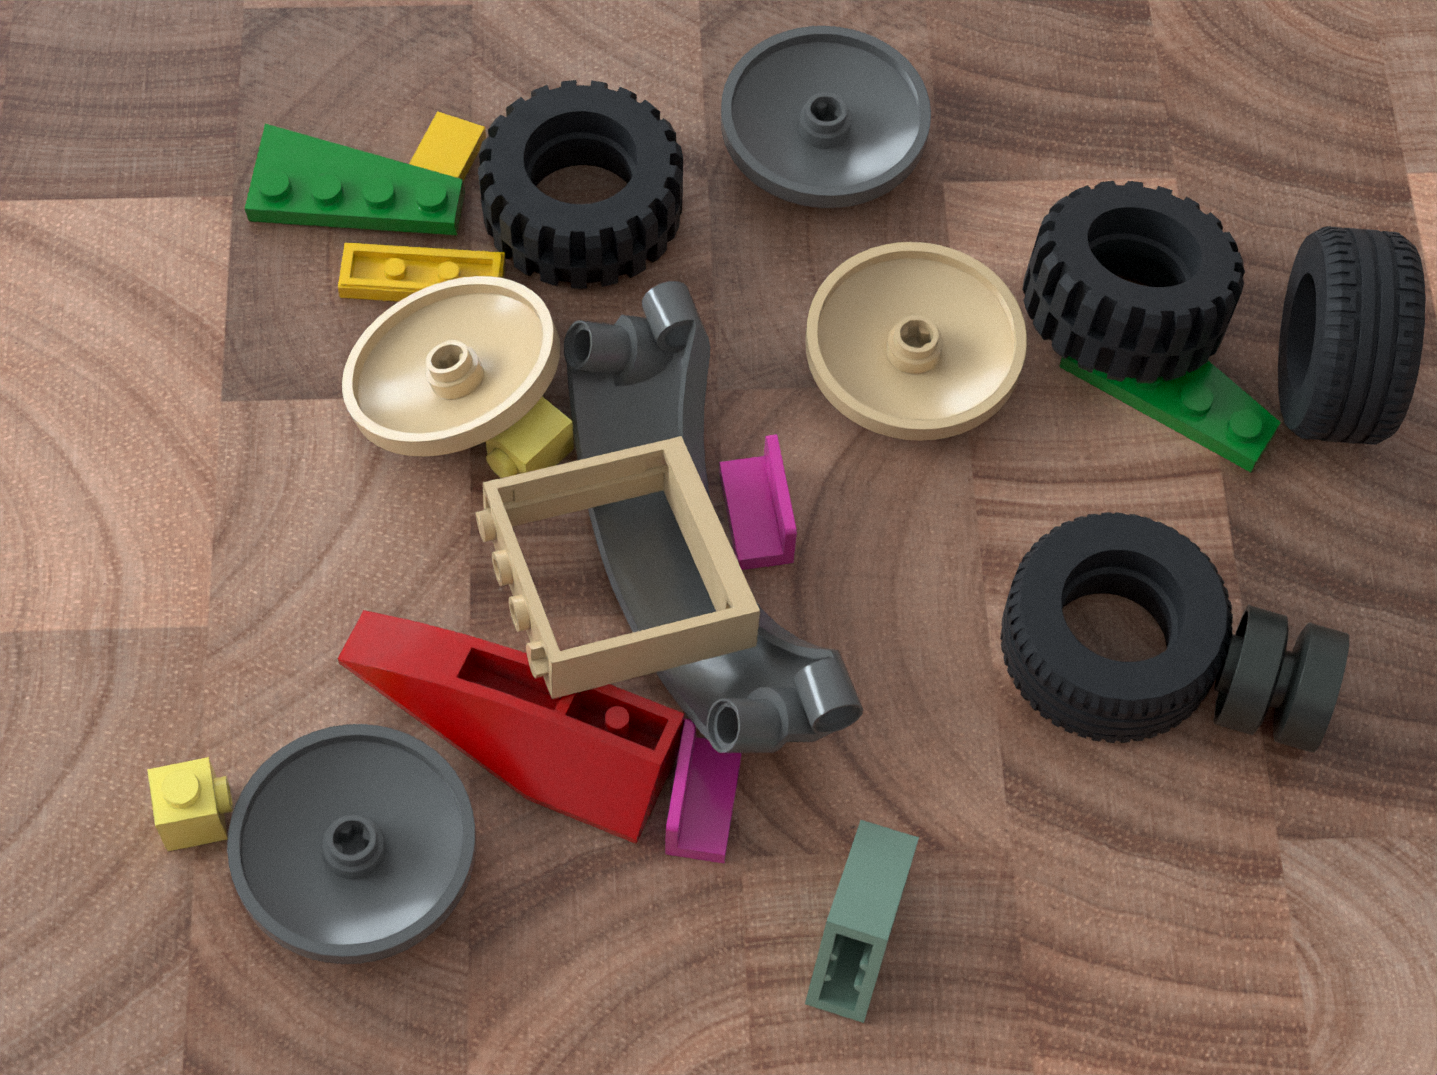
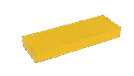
M344 243L338 282L339 297L401 301L419 290L452 279L473 276L504 278L506 266L505 253Z

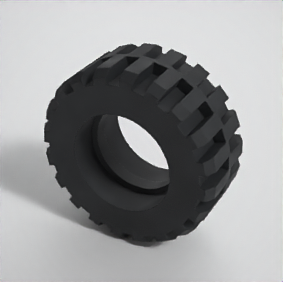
M576 80L562 81L559 88L549 90L548 85L531 91L530 99L525 101L520 97L506 107L507 117L500 115L493 121L488 129V137L482 142L479 152L480 166L478 167L483 220L488 235L494 238L495 248L499 252H504L506 259L513 257L516 269L528 276H531L533 272L539 273L541 282L558 286L559 281L570 282L572 289H587V283L601 282V286L605 287L617 284L618 277L627 274L629 278L638 275L646 270L647 259L653 263L666 252L667 242L675 238L680 226L683 204V154L681 146L676 142V132L670 122L664 118L660 120V111L647 100H644L642 103L637 102V94L622 87H619L618 91L608 89L606 82L591 80V86L577 85ZM577 165L595 166L609 170L627 183L614 196L590 204L561 202L545 195L536 187L551 173Z
M1105 181L1095 185L1094 189L1087 185L1071 192L1069 196L1058 200L1050 208L1049 214L1043 218L1023 281L1024 305L1030 319H1034L1033 325L1043 340L1050 339L1053 350L1064 359L1068 356L1078 361L1079 368L1090 373L1094 369L1107 373V379L1122 382L1127 377L1136 378L1137 383H1153L1157 381L1158 377H1163L1165 381L1184 376L1186 371L1190 373L1199 369L1208 362L1210 356L1216 354L1244 286L1243 276L1245 269L1240 252H1238L1239 249L1231 233H1223L1222 223L1211 212L1207 215L1200 210L1199 203L1188 197L1182 200L1173 196V190L1158 186L1156 190L1143 187V182L1128 181L1125 185H1116L1115 181ZM1118 276H1123L1137 280L1141 283L1146 284L1147 286H1142L1126 281Z

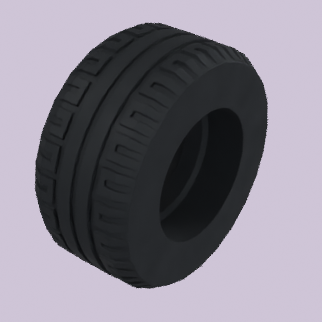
M1326 226L1308 235L1298 250L1288 281L1281 320L1278 351V393L1284 423L1301 439L1377 445L1394 435L1406 417L1417 382L1423 349L1426 295L1421 257L1416 246L1399 232Z
M1106 512L1101 513V515L1088 514L1087 517L1080 516L1075 518L1074 521H1067L1062 523L1061 526L1054 527L1050 530L1049 534L1040 537L1039 541L1035 542L1030 548V552H1027L1023 557L1012 581L1003 612L1000 636L1002 640L1001 649L1004 653V663L1008 666L1007 672L1011 678H1014L1013 683L1016 689L1021 691L1020 695L1025 700L1030 701V706L1035 711L1041 712L1040 715L1046 720L1051 719L1052 724L1058 728L1061 726L1065 728L1064 731L1079 733L1078 736L1085 739L1086 737H1091L1093 741H1101V739H1105L1109 743H1115V741L1127 743L1131 739L1143 741L1144 738L1151 739L1156 737L1158 733L1163 734L1170 731L1171 728L1177 727L1181 724L1182 720H1186L1192 715L1193 711L1197 710L1207 696L1221 669L1231 642L1230 638L1232 637L1233 630L1231 626L1233 623L1232 605L1230 600H1228L1229 594L1224 586L1225 582L1217 574L1216 566L1209 562L1210 558L1201 552V549L1195 543H1192L1188 537L1179 534L1177 530L1168 527L1164 523L1155 522L1145 516L1126 515L1119 512L1114 514ZM1092 594H1112L1127 598L1142 606L1154 617L1164 634L1167 649L1153 658L1137 662H1121L1104 658L1090 651L1076 639L1064 619L1062 609L1070 602Z

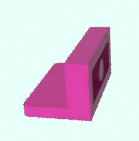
M777 434L765 436L764 456L722 461L719 464V475L734 554L742 570L794 563L797 529L778 436Z
M685 719L666 824L665 854L725 864L742 753H719L712 747L708 739L696 737V726L690 719Z

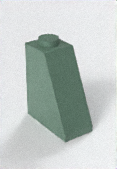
M860 820L826 921L805 1001L806 1005L862 1023L865 1022L919 837Z

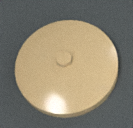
M897 242L877 246L858 253L838 266L824 280L815 294L809 309L805 347L809 368L816 384L828 401L839 412L851 421L875 433L892 438L923 441L948 438L967 432L987 421L1002 408L1012 395L1019 381L1026 355L1027 333L1022 311L1016 298L1000 277L980 261L965 253L942 245L924 242Z
M491 276L463 277L437 283L397 302L380 315L361 335L354 345L344 368L342 378L344 402L361 433L369 441L387 451L401 455L421 457L462 451L479 445L507 430L526 415L540 400L557 370L560 358L559 334L551 314L542 299L531 289L520 283Z

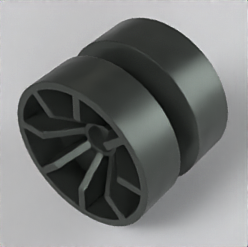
M1248 605L1241 617L1235 635L1232 634L1230 638L1231 642L1227 655L1215 680L1214 690L1219 692L1214 711V724L1253 735L1261 726L1269 706L1274 707V741L1314 753L1323 740L1337 702L1347 663L1349 634L1308 623L1299 634L1293 650L1286 651L1289 634L1288 617Z

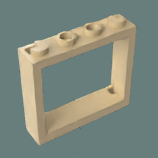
M682 436L483 482L484 510L475 512L479 533L483 542L492 541L496 551L492 552V562L497 581L500 586L509 585L513 595L509 597V608L513 624L517 632L526 630L530 643L526 644V653L534 678L544 677L552 699L756 647L760 609ZM664 491L716 612L560 651L512 527Z

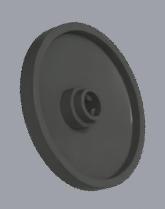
M808 26L784 31L769 37L750 49L737 62L728 76L722 94L721 132L727 151L734 163L748 179L761 189L785 201L818 208H841L866 203L879 198L900 185L913 172L922 158L927 145L931 123V107L927 89L922 78L912 64L889 44L853 29L835 26Z
M346 724L328 727L299 737L285 745L268 758L252 775L237 800L230 820L227 843L228 863L233 883L249 916L266 935L282 947L303 957L325 963L361 964L378 961L406 951L423 941L446 921L458 905L468 886L475 863L476 829L469 796L455 770L439 753L423 741L407 733L378 725Z

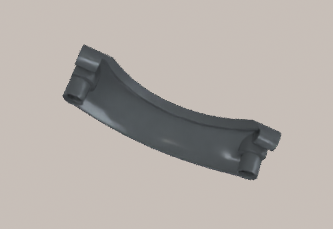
M668 281L651 288L642 299V308L646 318L621 315L614 325L583 320L575 321L569 327L565 336L564 357L567 363L568 389L577 459H586L682 436L710 498L705 466L704 406L711 347L709 337L688 287L679 281ZM664 491L588 508L607 576L633 632L716 612ZM758 603L760 616L756 647L656 672L681 709L719 753H774L787 742H815L833 732L852 725L863 714L862 704L839 650L819 647L799 639L776 623L763 611Z

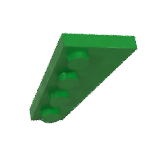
M265 123L244 209L248 220L251 222L457 235L465 188L463 179Z
M1070 356L1066 359L1062 357L1059 365L1065 371L1250 473L1275 436L1281 423L1210 361L1190 373L1186 371V374L1179 378L1165 381L1163 377H1158L1157 381L1153 383H1137L1136 378L1127 377L1122 382L1107 379V373L1095 369L1090 373L1079 368L1078 361Z

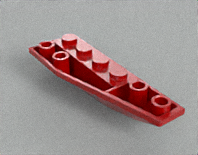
M363 610L337 658L340 665L526 800L637 844L679 753L685 719L684 713L611 684L552 699L544 677L534 678L529 666L527 653L463 633Z

